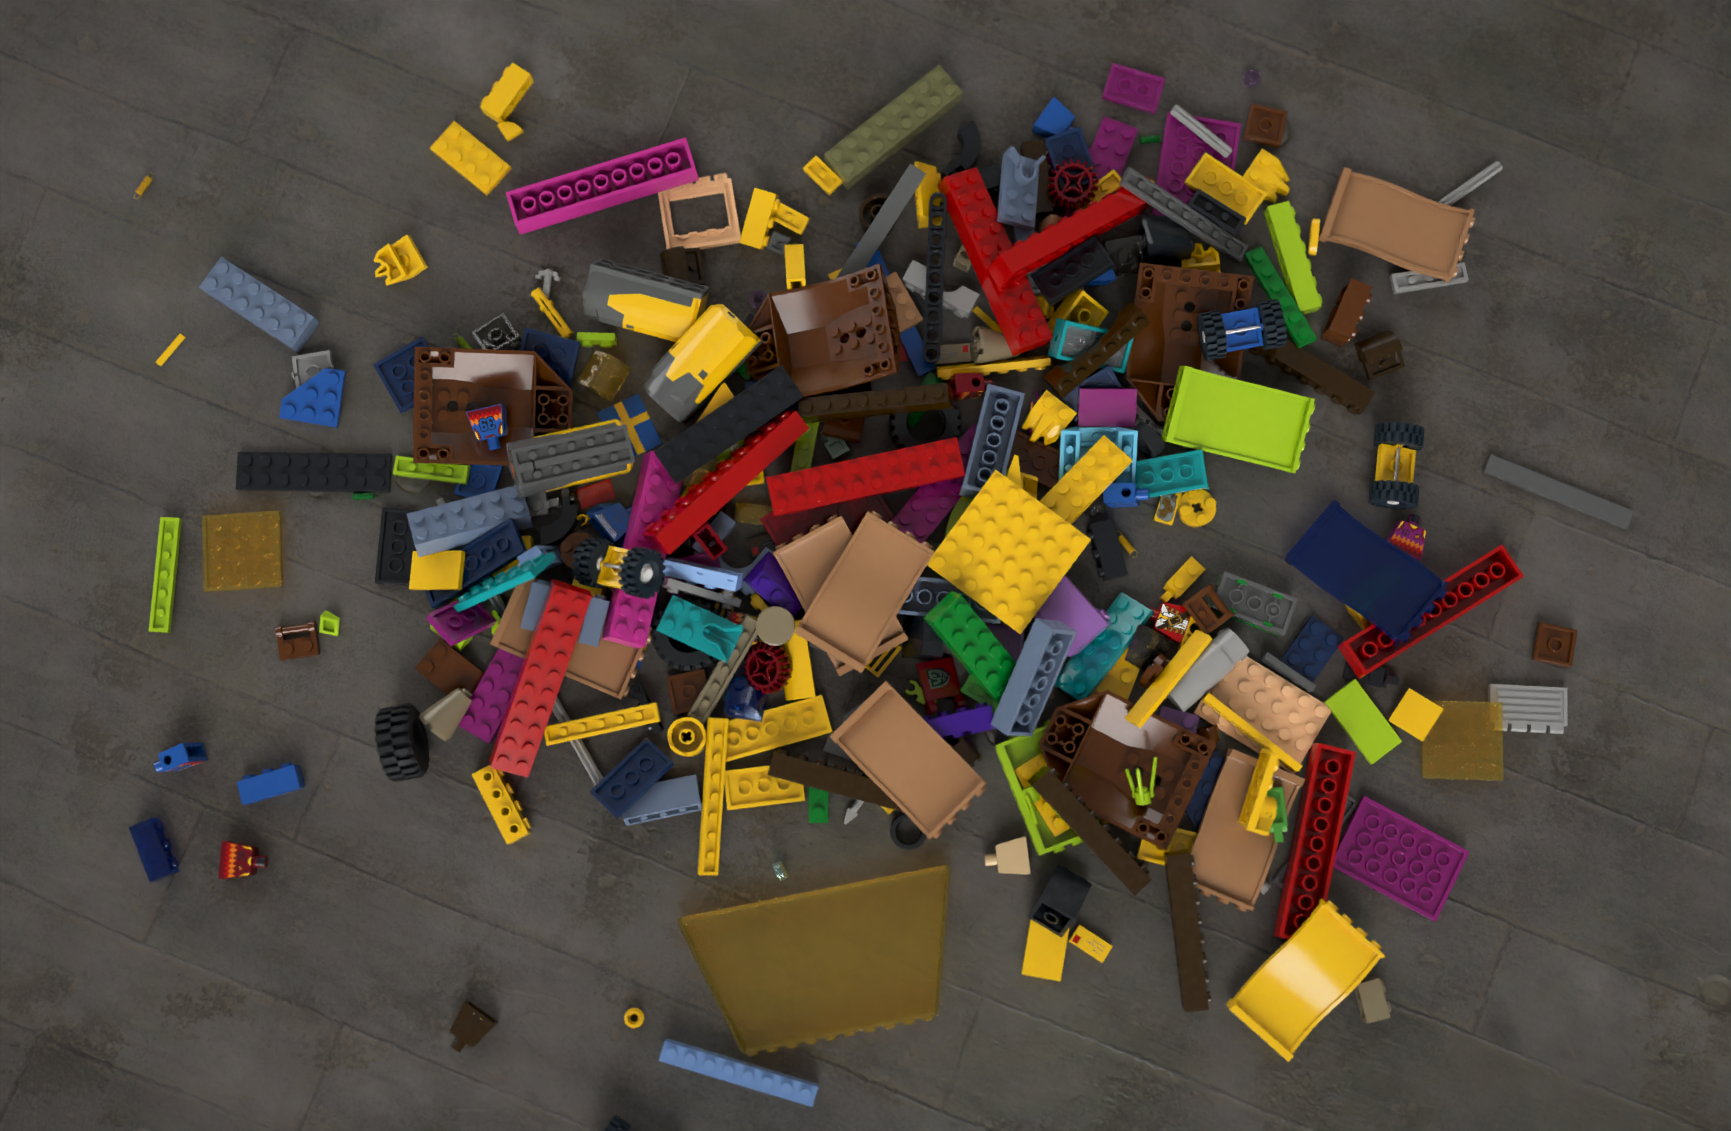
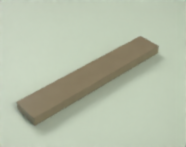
M747 614L740 624L744 627V630L728 664L721 660L718 661L687 714L689 717L700 721L703 725L706 723L757 636L756 619Z

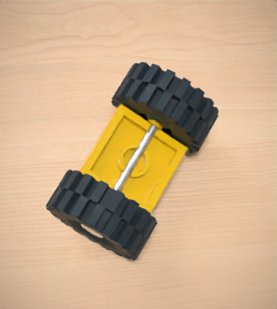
M1385 422L1375 426L1374 446L1378 448L1375 481L1370 483L1369 504L1392 509H1412L1418 507L1420 487L1414 485L1413 480L1416 451L1423 449L1424 427L1417 424L1413 425V423L1406 424L1405 422Z
M591 537L580 542L581 547L577 546V554L573 555L575 562H572V566L575 569L572 572L576 575L574 578L579 581L578 583L600 589L603 586L622 589L625 591V594L649 599L655 596V592H659V585L662 586L664 583L662 577L665 578V573H663V570L666 569V565H663L665 560L661 558V553L653 549L633 547L632 550L615 547V544L611 543V541Z

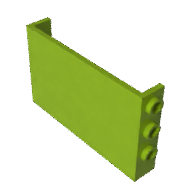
M1050 720L1045 721V726L1037 728L1036 726L1032 736H1008L1009 740L994 746L1038 856L1050 851L1058 853L1065 850V845L1071 843L1072 846L1083 842L1071 828L1054 837L1034 806L1038 819V824L1035 825L1027 802L1021 792L1024 788L1014 772V769L1042 752L1039 742Z

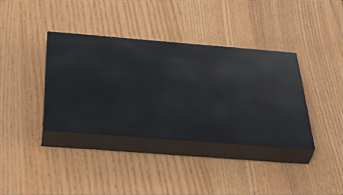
M1093 235L1030 276L1051 307L1114 268L1115 264L1096 235Z
M382 507L375 584L409 586L413 551H416L407 514L419 510Z

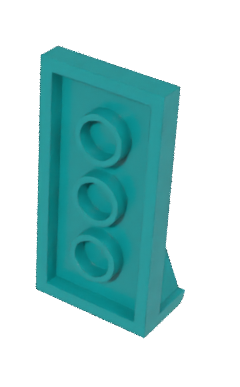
M1201 449L1136 461L1135 483L1139 486V489L1149 488L1150 498L1199 489L1209 490L1204 452Z
M673 595L656 631L728 664L744 627Z

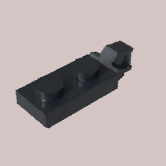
M1346 661L1343 678L1356 679L1357 682L1380 688H1386L1387 684L1398 686L1399 682L1398 677L1390 676V671L1381 667L1376 668L1359 679Z
M642 682L630 686L632 696L638 698L640 702L638 706L652 703ZM661 722L647 724L650 732L653 731L655 734L665 730Z

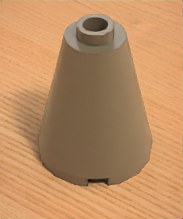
M976 326L973 329L971 336H975L974 342H970L971 361H974L973 364L994 362L1020 356V354L1012 355L1003 333L981 326Z
M458 687L421 712L418 717L425 725L428 724L431 728L430 730L435 735L448 742L473 701L471 698L472 693L465 687L463 689Z

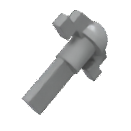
M548 268L539 271L535 278L542 279V276H544L543 293L549 299L552 277H554L555 281H560L561 277H558L559 273Z

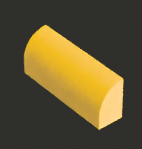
M801 620L795 621V630L800 624ZM793 633L786 643L780 645V647L785 648L784 653L790 654L787 659L792 661L789 664V668L793 669L789 672L792 678L788 679V684L784 686L786 701L816 697L808 641Z

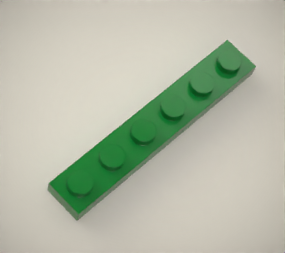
M1262 246L1245 253L1244 258L1269 300H1279L1284 313L1286 329L1298 349L1316 341L1317 337Z

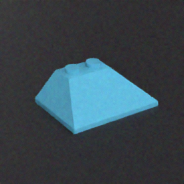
M1078 426L1061 430L1059 480L1105 435L1133 461L1112 483H1135L1138 431L1122 427Z

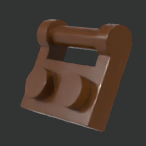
M1209 584L1183 603V606L1205 634H1209L1235 615L1232 610L1226 607L1214 591L1212 584ZM1208 594L1223 614L1221 618L1216 616L1203 599L1204 595Z
M316 621L288 627H275L280 661L320 655ZM310 632L309 637L285 640L286 634Z

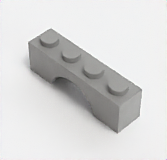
M912 260L902 279V283L906 290L910 292L915 291L925 299L927 267ZM965 286L960 287L956 291L944 292L943 309L948 308L954 311L953 313L956 316L968 319L979 299V294ZM932 293L929 296V300L935 302L940 298L937 293Z

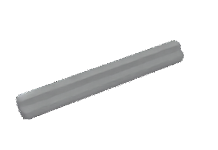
M1177 104L1172 108L1170 113L1221 155L1228 157L1233 149L1183 108Z
M1499 161L1494 162L1445 196L1439 203L1451 206L1500 172L1503 166Z

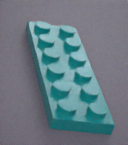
M552 552L546 555L541 553L533 558V561L528 559L520 564V567L515 565L507 573L502 571L494 577L495 579L490 577L483 581L482 585L477 583L469 589L470 593L466 592L458 598L459 602L453 607L457 612L463 611L529 581L550 565L556 557Z
M1121 592L1106 611L1110 615L1109 620L1112 623L1079 654L1072 656L1058 675L1054 685L1077 701L1092 696L1153 614L1152 610Z

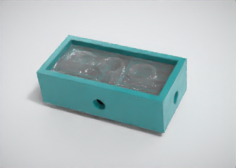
M1057 318L1048 355L1057 359L1072 361L1093 347L1109 329ZM1133 339L1099 368L1109 364L1113 371L1124 373Z

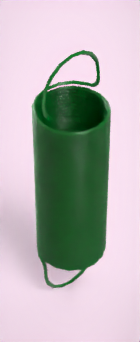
M1160 135L1139 138L1141 145L1163 142L1160 141Z
M374 492L353 493V500L378 499L374 498Z

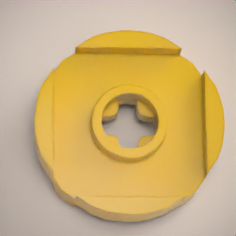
M1202 489L1184 493L1180 498L1177 508L1181 521L1190 527L1208 524L1215 516L1216 500L1211 494ZM1199 504L1202 510L1195 513L1193 512L1194 508L1192 505Z

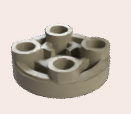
M770 606L764 609L756 620L758 636L769 645L786 643L792 637L795 630V621L792 614L780 606Z

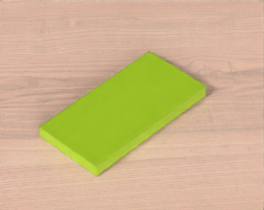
M1356 679L1350 681L1324 701V704L1330 709L1333 716L1370 765L1374 764L1402 742Z

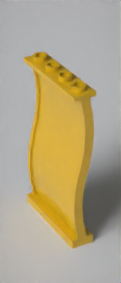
M1320 899V904L1304 924L1259 967L1233 999L1230 998L1226 1003L1230 1011L1288 1062L1294 1057V1051L1311 1030L1353 991L1380 958L1383 959L1385 957L1380 951L1382 947L1374 940L1369 942L1365 938L1368 934L1359 926L1355 929L1351 925L1353 921L1345 914L1340 916L1336 912L1338 908L1330 900L1326 903Z

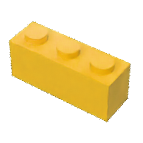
M512 62L503 71L501 79L494 83L490 94L483 98L480 106L483 113L497 123L505 122L534 81L531 74Z
M754 188L739 243L764 250V246H768L770 240L768 232L770 228H773L775 222L773 217L774 211L778 210L780 205L779 195Z

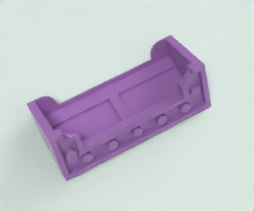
M1064 575L1034 616L1035 619L1062 621L1077 631L1067 654L1069 657L1079 654L1112 623L1109 620L1110 615L1104 609L1101 611L1096 609L1066 575Z

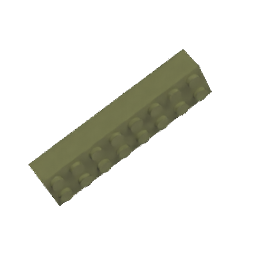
M938 65L824 154V163L842 180V184L848 190L961 102L962 90L944 69Z

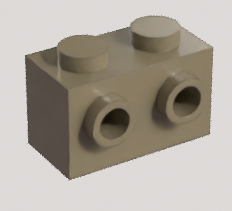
M1375 976L1363 979L1354 988L1361 1019L1365 1023L1391 1018L1389 1013L1391 1012V1006L1384 995V992H1386L1385 984L1380 978Z

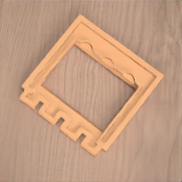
M727 173L714 175V181H711L710 176L698 177L699 180L696 181V184L691 182L658 192L667 249L684 246V248H700L702 250L739 243L741 234L731 178H727ZM724 193L729 226L721 229H708L703 232H689L685 235H674L670 201Z

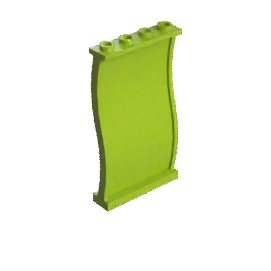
M1180 366L1161 438L1165 442L1197 450L1202 449L1205 452L1289 473H1296L1301 463L1299 459L1300 454L1305 448V435L1310 429V416L1315 410V399L1212 374L1188 366Z

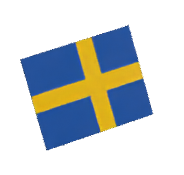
M639 394L597 413L601 422L618 419L624 425H627L634 457L662 444Z

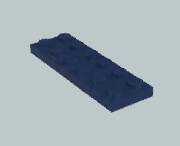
M509 518L458 550L465 551L462 590H425L431 608L436 609L515 561L519 555L527 551L515 519Z

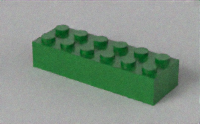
M951 591L924 619L989 698L999 704L1016 666V662L962 595Z

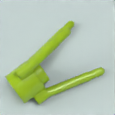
M1157 757L1153 759L1149 790L1148 787H1142L1139 768L1136 769L1138 783L1136 789L1129 769H1125L1132 791V798H1135L1136 805L1150 804L1151 797H1154Z
M1030 785L1022 789L1021 792L1027 802L1035 825H1037L1038 819L1032 803L1040 800V794Z

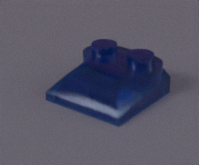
M741 676L734 677L729 683L724 716L762 722L768 694H762L761 689L756 691V686H751V682H748L746 678Z

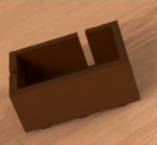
M1353 278L1344 285L1335 303L1339 307H1333L1321 339L1342 347L1345 343H1349L1351 338L1355 337L1358 331L1356 325L1358 321L1363 319L1365 314L1363 309L1372 298L1373 294L1370 293L1372 286Z

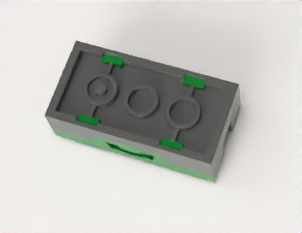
M1228 572L1220 574L1216 585V593L1226 607L1235 614L1230 619L1278 637L1286 634L1298 600L1297 598ZM1211 600L1209 606L1213 612L1223 615Z

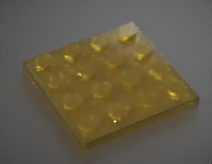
M281 511L202 516L204 592L283 587Z
M1432 701L1444 710L1425 740L1421 741V778L1503 781L1502 703Z

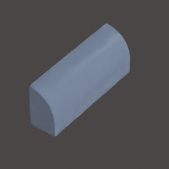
M696 774L656 782L622 814L626 826L702 810V799Z

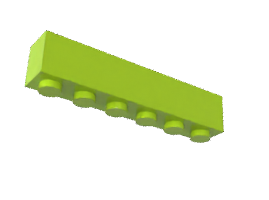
M1289 201L1267 206L1263 213L1286 288L1303 315L1316 312L1321 307L1322 297L1316 290L1317 281L1312 276L1310 270L1311 262L1305 254L1306 246L1300 238V226L1295 222V210L1293 206H1290Z

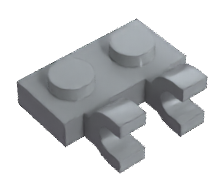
M547 492L527 497L531 518L550 515L549 509L562 508V500H559V498L548 500Z

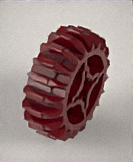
M1070 158L1069 164L1063 160V167L1057 164L1056 169L1058 171L1052 170L1051 174L1054 177L1048 178V181L1051 182L1048 185V189H1054L1049 195H1057L1053 201L1061 200L1059 206L1062 207L1066 203V209L1068 210L1070 205H1073L1074 210H1077V204L1084 208L1083 201L1090 204L1091 200L1089 197L1095 198L1096 196L1092 191H1098V187L1095 184L1099 183V179H1093L1097 176V172L1090 173L1093 170V166L1086 168L1087 161H1084L1081 165L1079 158L1076 163H1073V158ZM1077 170L1082 173H1079L1077 175H1071L1069 172L1067 173V171ZM1061 175L1066 182L1062 191L1059 190L1057 185ZM1085 177H1087L1089 182V188L1086 193L1080 185ZM1073 180V182H1074V181L1077 182V185H1076L1075 188H1074V187H1069V186H1070V181ZM1073 192L1080 197L1069 198L1065 195H1068L1069 193Z
M760 642L758 645L752 646V650L747 651L749 656L744 658L747 664L743 665L746 668L743 674L748 675L746 681L751 682L750 687L756 688V692H762V694L776 693L788 684V679L792 678L789 675V672L793 670L789 668V664L792 661L787 659L790 654L784 653L785 648L780 647V645H769L765 642Z

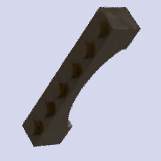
M1132 302L1128 303L1117 313L1118 317L1109 331L1093 347L1074 360L1061 366H1055L1044 376L1050 387L1060 397L1064 398L1150 324V321L1138 306Z

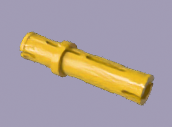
M540 287L532 291L531 296L540 306V311L546 314L562 337L569 338L573 331H571L557 312L552 300L547 298Z

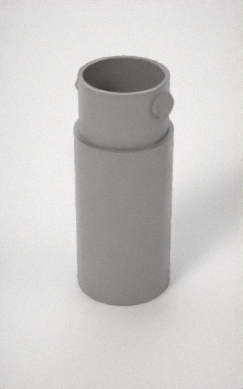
M1228 627L1217 633L1218 636L1209 643L1167 695L1171 702L1183 713L1233 670L1236 663L1240 660L1243 661L1250 652L1244 642Z

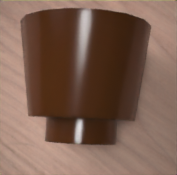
M1217 724L1196 729L1198 735L1215 743L1219 741Z

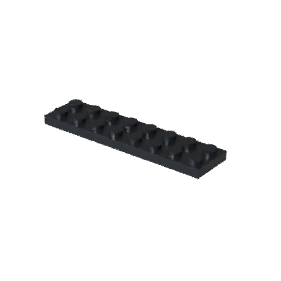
M781 365L654 451V453L675 484H677L804 396Z
M238 452L236 490L390 493L392 455Z

